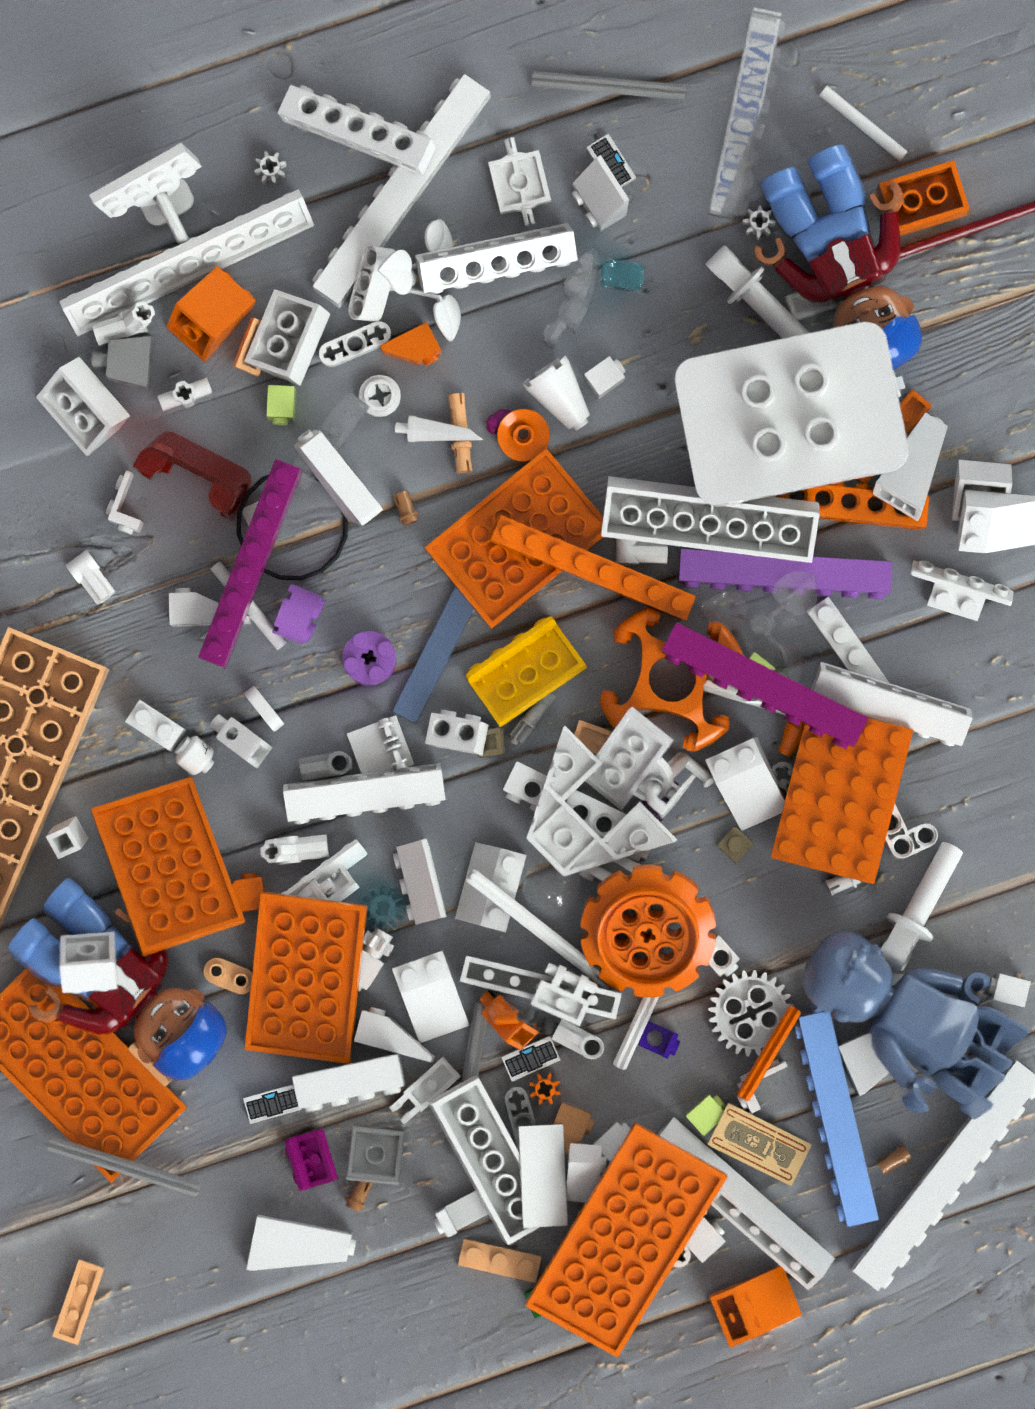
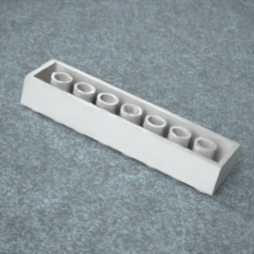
M608 476L601 536L812 563L820 510L818 502L770 496L716 507L705 503L699 497L696 487Z

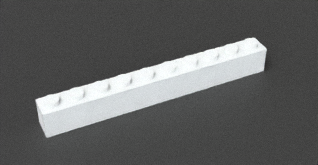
M466 74L461 79L456 78L448 90L451 92L445 101L443 99L439 101L433 111L435 113L433 119L430 122L426 120L420 128V131L431 136L436 147L424 175L393 165L388 173L390 179L385 185L381 183L373 194L375 199L372 204L363 207L358 215L360 220L357 225L348 228L342 238L345 240L339 249L337 247L333 249L327 259L329 264L324 270L320 268L313 277L314 291L339 309L353 290L365 248L368 246H385L490 99V91Z
M1012 1061L1011 1066L1003 1072L1005 1079L985 1096L986 1099L993 1103L992 1108L977 1119L968 1117L851 1267L855 1274L877 1291L881 1287L886 1289L894 1279V1276L891 1274L898 1266L902 1268L910 1258L908 1253L914 1245L918 1247L927 1236L924 1233L930 1224L935 1226L943 1216L941 1210L947 1203L951 1205L960 1194L957 1190L963 1182L967 1184L975 1175L976 1171L974 1168L979 1161L984 1163L991 1155L993 1150L990 1147L996 1140L1000 1142L1009 1131L1006 1128L1012 1119L1016 1121L1025 1110L1023 1105L1028 1098L1031 1100L1035 1098V1074L1019 1061Z

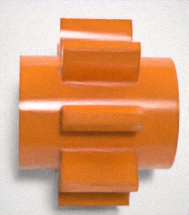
M538 1073L537 1078L539 1081L537 1083H529L530 1086L535 1087V1091L530 1094V1097L537 1095L539 1097V1105L542 1104L543 1099H548L549 1103L553 1104L551 1097L554 1094L557 1096L561 1095L559 1091L555 1090V1086L559 1085L560 1081L552 1082L550 1080L551 1073L547 1075V1078L543 1079ZM541 1082H545L546 1085H552V1088L549 1090L550 1095L545 1096L544 1093H538L537 1090L541 1088Z

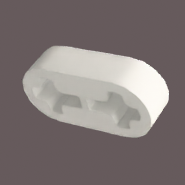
M254 685L243 693L274 732L284 725V722Z

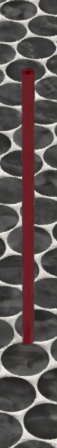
M1035 201L900 247L899 259L1035 212Z

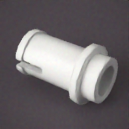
M839 875L825 880L832 896L852 886L856 888L857 884L861 883V881Z

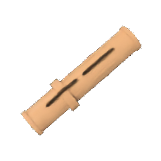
M464 393L448 395L451 425L468 428ZM469 440L453 441L451 449L454 451L456 474H460V472L461 474L473 472L470 457L472 442H469Z

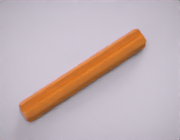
M788 1006L739 1088L737 1095L743 1100L749 1101L801 1015V1011L796 1007Z

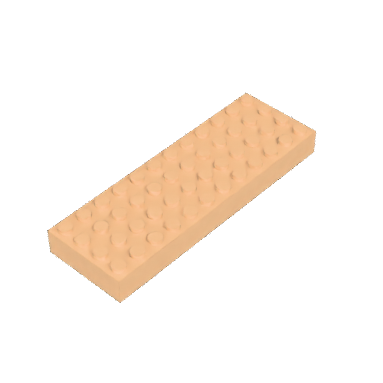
M8 627L0 645V929L109 673V669Z

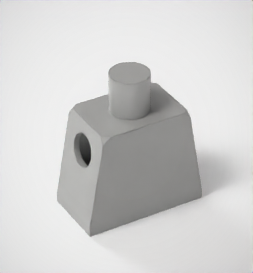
M152 337L109 340L108 353L93 352L92 367L106 368V378L111 382L150 390L154 341Z

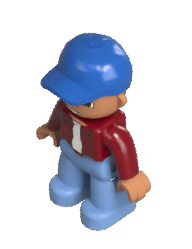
M842 144L836 145L815 154L808 160L809 167L821 188L830 211L820 217L814 208L804 180L796 168L792 167L781 170L760 182L762 192L769 202L778 224L785 234L794 240L806 257L815 276L802 270L789 258L786 259L787 250L781 237L775 239L778 246L776 256L766 258L764 249L756 245L754 247V254L760 263L767 267L775 268V271L805 300L812 303H824L827 301L839 303L843 301L835 312L834 328L861 322H870L878 325L886 335L892 367L895 370L910 361L918 353L922 342L920 324L915 314L910 315L915 308L913 302L908 297L900 296L896 291L888 287L876 286L884 282L886 274L892 271L899 260L900 227L897 211L903 203L902 189L896 182L892 181L889 189L893 192L894 196L892 201L887 204L880 203L875 193L869 195L875 207L882 212L880 215L879 242L875 247L871 236L867 211L864 209L867 199L861 178L846 147Z
M71 878L65 879L44 904L45 915L70 935L114 932L117 989L71 993L96 1008L90 1010L68 1004L61 1005L59 996L49 988L46 991V995L53 1000L54 1007L50 1011L45 1012L41 1011L37 1005L29 1006L31 1015L42 1022H51L59 1018L58 1021L94 1034L112 1033L121 1026L127 1027L137 1018L134 1024V1037L139 1046L137 1053L142 1062L149 1064L154 1061L155 1063L152 1066L156 1070L174 1080H188L197 1075L212 1062L224 1043L227 1029L226 1022L221 1013L210 1002L207 1001L204 1004V994L197 989L186 991L180 988H167L157 993L162 987V979L168 970L169 959L166 949L141 956L127 943L121 933L112 926L111 920L103 908L84 893L83 888ZM118 908L115 911V916L122 922L131 924L128 915ZM32 918L10 942L8 946L10 956L42 982L53 987H61L60 941L52 936L48 929L39 921Z

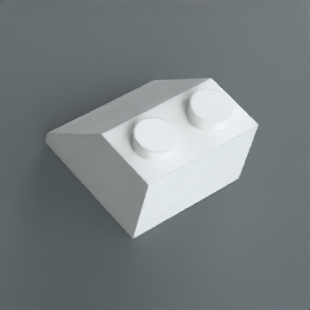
M959 460L954 486L952 520L960 521L965 489L1011 494L1013 484L1011 464Z
M114 932L60 936V972L63 993L117 989Z

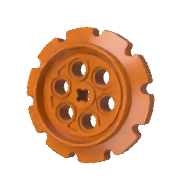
M636 865L633 866L631 875H625L622 871H617L608 876L597 887V893L600 896L588 898L583 909L580 924L582 929L588 931L581 936L582 950L590 966L599 965L601 967L598 975L599 978L614 989L622 992L626 987H631L634 989L635 996L660 997L664 995L666 987H671L677 992L689 986L699 977L697 966H707L709 964L716 944V935L709 932V930L716 927L714 910L707 897L700 898L696 896L698 885L683 873L675 870L671 875H665L662 866ZM657 903L662 905L663 909L653 911L650 905ZM634 909L637 914L627 916L624 914V910ZM676 922L679 923L681 927L677 930H673L668 927V924ZM648 928L652 929L649 934L644 933ZM618 933H625L629 938L619 940L616 935ZM668 946L673 951L665 954L660 951V948ZM641 951L646 953L647 956L643 959H638L634 954Z

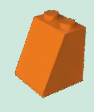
M217 266L175 304L166 328L205 362L251 313L256 300L248 290L242 289L228 272L221 270Z

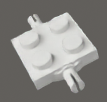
M510 138L512 148H510L509 139H505L507 155L502 159L488 162L500 215L514 211L522 212L525 227L529 226L528 216L532 226L536 224L532 209L538 205L551 203L539 150L528 153L517 152L515 138Z

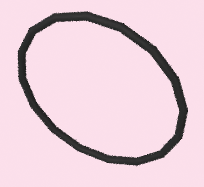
M302 470V475L319 482L313 473ZM269 475L261 477L246 491L238 508L236 535L240 545H242L244 540L241 534L242 511L250 494L264 481H267ZM342 513L343 537L335 555L320 569L302 576L280 575L266 568L264 573L279 580L297 581L323 573L339 558L348 538L347 518Z

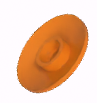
M517 409L508 413L502 419L498 427L497 439L500 448L508 457L517 461H530L547 448L550 431L547 422L539 413L530 409ZM521 429H525L528 431V435L525 438H520L518 432Z

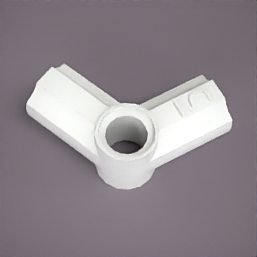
M145 301L138 302L132 308L120 312L116 317L92 324L99 347L107 345L109 340L137 338L148 334L147 326L155 315L153 306L146 304Z
M327 835L300 838L299 836L269 839L260 848L261 857L265 858L268 863H278V865L329 857Z

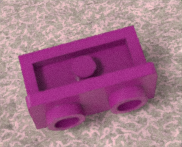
M323 1128L285 1140V1152L290 1159L293 1179L299 1191L338 1180Z

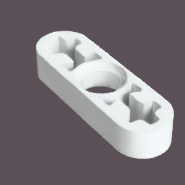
M376 321L331 340L321 346L319 350L320 360L327 367H336L378 349L380 345L390 341V327L382 321ZM378 327L381 331L386 330L387 333L383 334V340L379 341V338L375 337L370 339L372 345L367 346L366 338L362 333L367 332L368 337L375 334V329ZM358 337L362 340L363 346L359 351H351L348 348V341L351 338ZM343 342L344 350L348 354L347 356L343 357V353L340 352L335 355L336 360L331 361L330 358H324L328 348H331L332 351H337L341 349L338 344Z

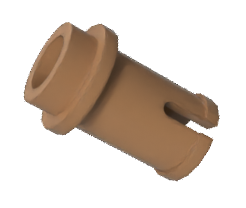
M402 491L393 495L392 497L400 515L399 522H402L403 526L417 522L419 513L414 510L409 491Z
M897 1145L896 1150L876 1160L884 1175L904 1163L906 1165L909 1164L908 1161L912 1157L905 1145L901 1147Z
M356 1181L349 1199H345L347 1201L345 1206L358 1212L365 1208L363 1204L373 1183Z

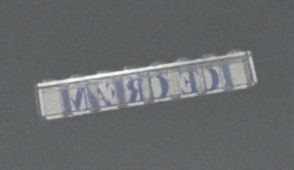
M755 7L752 9L708 212L710 216L739 221L741 214L746 215L749 200L744 199L746 189L751 190L754 174H750L751 164H757L760 149L755 148L757 138L762 139L765 124L760 122L762 113H768L771 100L766 98L768 88L773 89L776 73L771 72L773 63L778 64L781 48L777 47L779 38H784L787 23L782 22L784 15L782 13Z

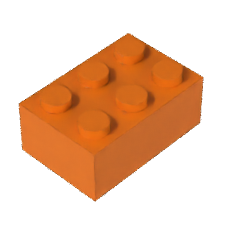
M954 160L881 182L876 188L879 201L882 204H887L893 199L894 194L889 189L892 181L896 182L902 189L903 203L897 211L900 236L965 217L970 211Z

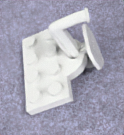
M180 143L91 193L90 197L93 204L110 218L123 215L133 205L141 207L150 224L161 226L168 223L176 242L180 245L190 238L178 216L190 210L194 202L193 194L187 182L181 178L192 176L202 166L198 158Z
M633 707L626 712L596 755L602 765L585 780V782L621 811L627 806L632 797L636 796L641 800L647 801L659 813L662 819L682 797L695 777H698L703 782V787L705 788L712 785L715 781L709 771L686 753H676L667 763L662 756L674 740ZM686 768L693 774L679 787L673 780ZM665 795L670 800L667 804L661 800Z

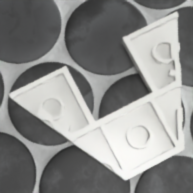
M566 726L563 727L526 839L563 877L676 842L677 839L641 802L602 839L565 802L602 765L598 758Z

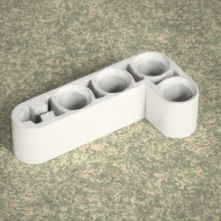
M896 804L894 805L892 817L896 820V826L893 830H888L885 840V846L892 857L896 859L907 858L936 843L938 832L933 825L925 823L907 830ZM922 828L928 829L931 833V839L928 843H923L918 838V832ZM898 839L904 840L907 843V851L904 854H898L894 849V844Z

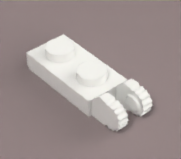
M442 1057L403 1092L404 1095L389 1108L392 1112L397 1111L407 1099H410L415 1107L404 1114L400 1120L403 1124H406L419 1111L422 1112L429 1106L428 1101L442 1094L461 1076Z

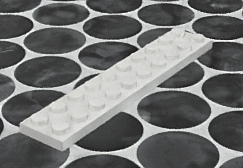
M298 189L268 204H263L247 214L240 215L221 226L214 227L200 236L190 238L185 243L172 249H167L153 258L141 261L138 265L125 271H120L106 280L94 283L91 287L71 294L59 302L78 337L93 330L92 324L116 317L120 312L132 308L135 303L145 301L146 304L151 303L206 277L217 266L220 269L230 266L309 229L314 224Z

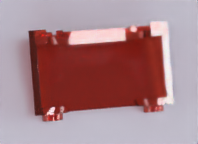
M162 432L139 453L133 468L139 475L149 480L158 473L169 475L173 465L176 464L212 482L213 485L208 495L209 502L215 509L221 511L220 515L232 522L246 491L251 487L252 479L245 468L174 432Z

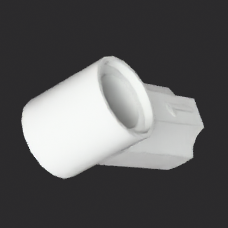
M616 538V563L629 566L639 565V563L667 564L668 545Z
M87 549L65 565L76 581L83 585L97 605L106 601L115 593L112 585L99 570L100 566Z
M564 1019L561 1020L552 1037V1040L591 1060L598 1059L604 1053V1043L599 1037ZM590 1040H596L600 1045V1050L596 1055H589L585 1051V1045Z

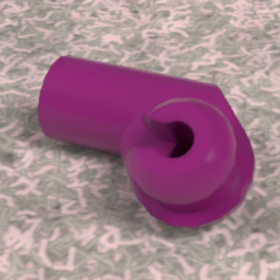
M500 409L490 415L486 420L487 431L491 434H497L500 422L513 410Z

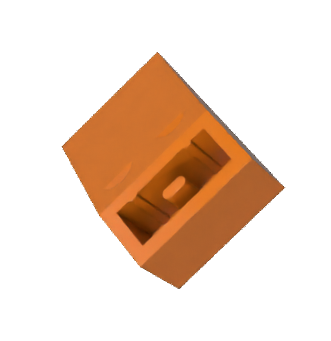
M781 1266L708 1294L729 1348L756 1338L802 1315L785 1270Z

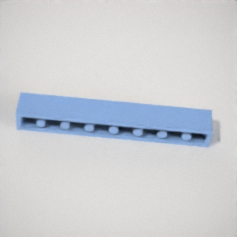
M830 1011L799 1016L798 1023L794 1025L796 1038H802L804 1049H800V1056L803 1065L808 1064L810 1075L806 1076L809 1091L814 1090L816 1101L812 1102L815 1117L820 1116L822 1127L818 1128L821 1143H826L828 1153L824 1154L827 1169H832L834 1179L830 1180L833 1195L839 1196L840 1205L836 1206L839 1221H844L845 1225L850 1227L879 1220Z

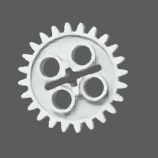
M743 970L740 979L733 973L731 974L733 982L729 983L723 979L722 982L725 988H715L719 997H710V1000L716 1003L715 1007L708 1008V1011L714 1012L715 1016L709 1018L708 1021L716 1022L717 1026L711 1031L721 1032L717 1039L719 1042L724 1039L728 1040L725 1048L729 1049L734 1044L736 1045V1054L742 1048H745L746 1056L750 1055L751 1049H754L757 1056H759L761 1048L766 1045L788 1006L794 1005L786 1004L785 1000L791 995L781 994L785 987L783 984L778 987L774 986L777 980L776 977L766 981V972L760 978H757L756 970L752 971L751 977H748L745 970ZM757 987L761 988L765 994L763 1001L759 1003L753 1002L750 998L751 991ZM730 999H736L740 1002L741 1007L736 1014H730L726 1009V1004ZM771 1001L773 1003L771 1007L755 1013L754 1020L746 1017L731 1025L729 1023L731 1019L747 1012L746 1007L748 1006L756 1009ZM766 1012H772L776 1017V1021L771 1027H766L762 1024L761 1019ZM748 1023L751 1026L752 1033L748 1038H741L738 1035L739 1025Z

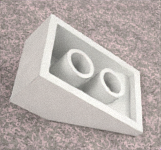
M600 155L573 182L572 189L574 191L571 192V195L578 206L583 204L588 212L585 214V217L591 227L597 226L601 232L627 216L629 199Z
M965 489L957 534L959 551L990 553L1035 545V496Z
M757 737L705 760L718 789L741 831L782 813L785 797Z
M443 951L392 969L419 1043L470 1026Z

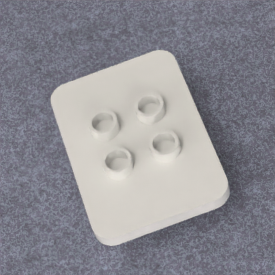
M861 322L694 357L684 361L676 371L675 385L696 491L699 497L711 506H725L892 472L899 469L908 457V443L887 338L884 331L874 323Z

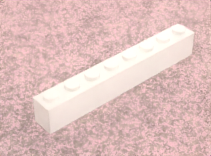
M675 1117L660 1130L659 1136L727 1174L726 1181L711 1204L717 1211L807 1290L824 1276L835 1259L830 1253Z

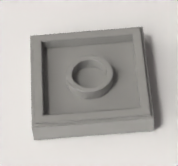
M352 1126L346 1180L399 1185L405 1131Z

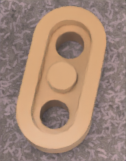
M222 958L210 959L205 964L204 976L208 982L237 994H246L251 991L252 971ZM219 966L222 972L219 976L212 974L213 967ZM239 976L246 978L244 986L237 984L236 980Z

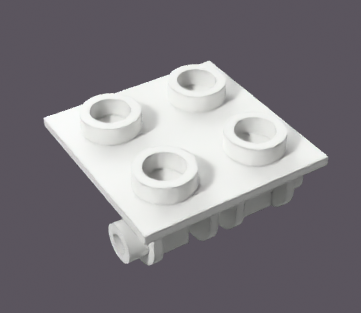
M396 715L347 733L361 774L392 769L400 770L415 765Z

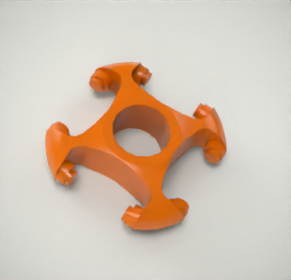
M650 607L645 608L621 622L614 629L613 642L625 645L627 641L631 642L632 635L639 639L641 645V665L636 687L630 699L622 705H618L619 697L615 696V692L603 690L599 700L600 706L614 729L631 707L637 711H659L680 717L692 723L697 730V734L690 732L689 736L685 735L682 748L687 751L696 752L713 744L729 730L730 717L717 715L716 718H712L711 724L704 720L702 699L706 674L702 678L693 674L694 687L691 693L685 699L677 702H667L660 699L652 691L649 684V672L657 661L665 658L666 654L662 653L666 642L651 636L646 630V626L654 627V623L658 624L661 611ZM709 622L707 635H710L711 640H716L717 643L743 655L736 638L722 622Z

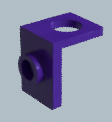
M648 1021L638 1045L668 1059L670 1054L675 1055L680 1041L677 1040V1033ZM653 1030L659 1031L663 1037L661 1044L658 1046H652L647 1041L648 1033Z

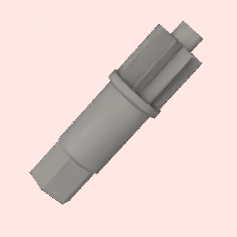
M550 693L529 707L523 717L519 718L518 723L509 734L512 736L510 742L516 746L518 742L523 744L556 699L554 694Z

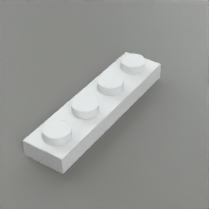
M829 596L806 612L846 670L889 683Z

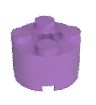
M291 584L288 592H290L287 599L284 598L274 623L276 627L272 630V633L299 644H303V642L308 643L316 628V624L312 622L321 614L326 600L321 599L319 594Z
M374 631L360 632L354 635L344 647L342 655L343 665L348 675L355 682L364 686H374L383 683L393 674L396 667V653L393 645L384 635ZM373 652L376 662H370L369 665H365L366 661L363 659V656Z

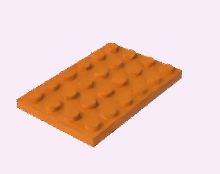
M547 448L424 548L491 630L563 572L489 541L488 538L498 515L505 516L586 551L604 538L601 536L603 515Z
M868 718L855 746H847L846 749H843L832 743L834 738L826 734L823 737H819L809 732L810 726L805 724L771 858L874 884L913 729Z
M192 776L91 808L93 820L142 956L245 923L243 913Z
M270 892L261 893L244 1050L345 1064L351 1062L367 905Z

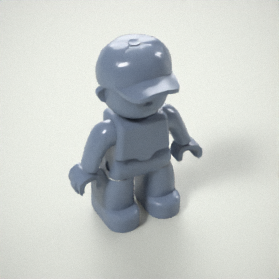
M844 930L830 934L812 953L805 966L802 983L805 993L810 999L812 1011L815 1013L822 1011L827 1013L830 1011L834 1019L840 1022L849 1021L855 1023L867 1021L876 1015L869 1028V1033L872 1036V1048L875 1055L901 1088L905 1086L902 1101L905 1107L914 1113H925L929 1110L919 1089L929 1094L938 1086L945 1094L958 1102L960 1111L973 1119L982 1116L993 1106V1103L986 1099L985 1096L1005 1079V1075L1002 1072L1012 1064V1061L1005 1057L1006 1053L1029 1033L1026 1027L996 1009L985 1006L976 1007L980 998L971 992V988L976 992L988 989L991 984L989 983L990 978L986 974L974 972L963 980L962 976L922 967L907 972L892 986L893 972L891 966L883 958L882 949L875 944L871 945L870 941L854 932ZM945 993L953 995L957 994L959 999L948 996ZM968 1050L969 1052H971V1053L974 1054L975 1056L979 1057L980 1059H978V1058H976V1057L973 1058V1059H970L969 1057H967V1056L964 1055V1054H965L966 1051ZM911 1065L919 1072L931 1076L933 1081L928 1078L916 1079V1073Z

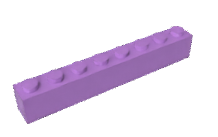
M681 549L678 583H684V588L698 589L700 584L710 585L712 590H726V586H736V591L752 592L753 587L763 588L764 593H778L779 589H786L792 595H805V591H815L816 596L828 597L831 596V592L842 593L844 598H857L858 594H868V599L883 600L884 595L888 596L891 593L892 562L813 557L812 563L721 551Z

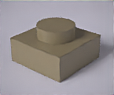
M488 729L483 756L477 755V757L505 755L503 729Z
M734 826L718 843L717 847L737 863L754 843Z

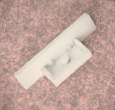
M913 560L910 575L934 582L927 606L978 621L985 599L1011 606L1013 602V591L1005 585L989 584L979 577L960 575L956 570L950 568L941 569L924 560Z
M355 839L281 894L296 896L313 879L318 884H321L330 878L335 887L326 892L325 896L327 900L341 902L360 888L347 870L363 859L368 853L358 840Z

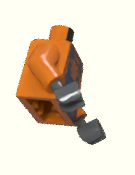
M491 990L485 992L479 1000L485 1007L481 1013L482 1016L505 1042L520 1051L538 1033L554 1035L557 1029L558 1022L544 1019L543 1025L538 1026L537 1019L540 1012L536 1011L534 1007L525 1006L522 1014L512 1002L501 995L496 996Z

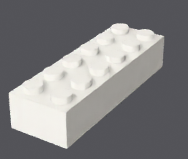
M472 1076L428 1101L503 1242L510 1245L538 1229L539 1227L523 1228L520 1153L480 1079Z

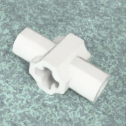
M204 378L190 384L185 381L178 382L174 390L158 395L162 410L167 411L183 405L185 408L192 407L196 399L210 395L213 392L208 379ZM183 389L192 392V394H188L190 398L187 400L179 397V395H182L181 391Z

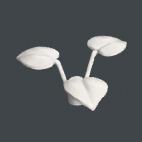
M441 219L431 221L426 228L425 244L429 252L453 247L451 233ZM405 250L394 251L377 269L389 282V291H395L400 295L413 293L436 299L437 303L433 307L435 321L445 338L451 342L457 334L461 320L460 308L456 299L452 295H445L442 298L439 294L424 293L422 290L412 288L416 283V275L413 269H416L417 265L416 263L412 264L411 258Z

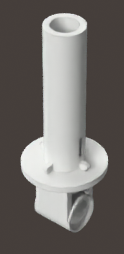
M725 245L705 263L720 280H723L733 290L727 300L728 304H731L736 299L737 302L743 299L782 339L810 333L759 282L762 279L760 275L765 270L763 266L751 273Z
M941 843L904 914L901 916L895 913H888L886 917L894 925V928L881 948L883 958L892 968L900 972L907 966L918 940L931 942L933 939V935L924 925L963 854L959 848L950 843Z

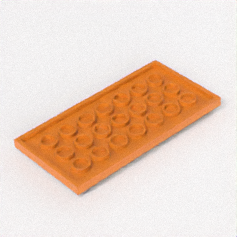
M25 969L0 993V1071L70 1142L135 1161L188 1106L168 1086L164 1087L128 1050L129 1047L115 1032L94 1034L58 1021L59 1018L51 1022H42L35 1019L30 1013L29 1006L37 1005L41 1011L45 1012L50 1011L54 1007L53 1000L46 995V991L49 988L59 996L63 1006L68 1004L79 1008L92 1009L81 998L69 992L63 993L62 986H50ZM94 1165L111 1183L122 1174Z
M634 1122L526 1300L525 1306L618 1358L726 1181L727 1174Z

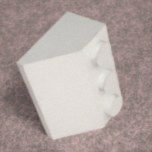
M274 289L244 362L279 379L301 386L330 313L319 304Z
M80 357L61 366L36 397L86 456L92 454L113 436L130 417L128 412Z
M423 839L396 847L398 853H394L393 857L396 869L402 868L404 878L399 879L403 895L408 894L410 904L406 905L409 921L415 920L417 925L447 917L428 840Z
M475 842L466 879L473 870H476L515 900L526 855ZM465 879L455 919L506 932L510 915Z

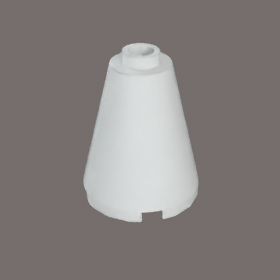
M563 355L561 359H555L535 373L536 377L531 381L528 378L523 382L525 389L567 429L574 428L576 431L588 423L586 418L590 413L566 355Z

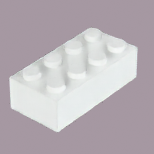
M398 1053L298 1074L292 1077L298 1108H305L306 1112L320 1110L323 1108L322 1104L331 1102L332 1107L344 1105L349 1102L348 1098L357 1096L358 1101L375 1097V1092L384 1091V1095L399 1093L401 1091L400 1087L406 1084Z

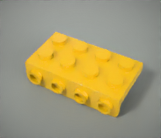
M550 616L538 620L533 628L526 633L516 635L512 642L504 648L494 650L490 657L482 663H476L471 666L465 677L499 727H502L585 670L587 666L558 627L554 618Z

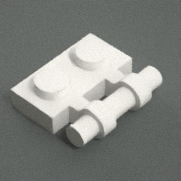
M549 963L545 973L554 976L551 984L541 980L531 1005L580 1026L590 1004V1001L581 998L582 993L585 990L594 994L598 984L589 981V977L585 975L580 977L567 971V967L562 965L558 967ZM562 980L576 986L573 994L559 988Z

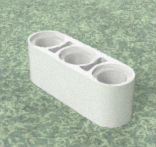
M376 246L365 248L348 307L349 315L352 319L376 322L381 319L389 294L390 284L377 269L395 251L394 249Z

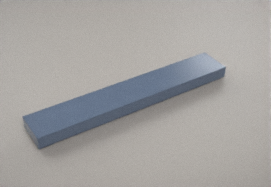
M456 586L393 709L394 713L416 724L474 610Z

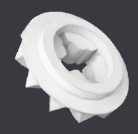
M375 375L368 378L362 384L359 391V401L365 412L374 417H386L396 411L401 401V392L398 384L392 378L385 375ZM376 386L381 389L382 393L388 394V396L384 397V406H381L378 400H369L376 395Z

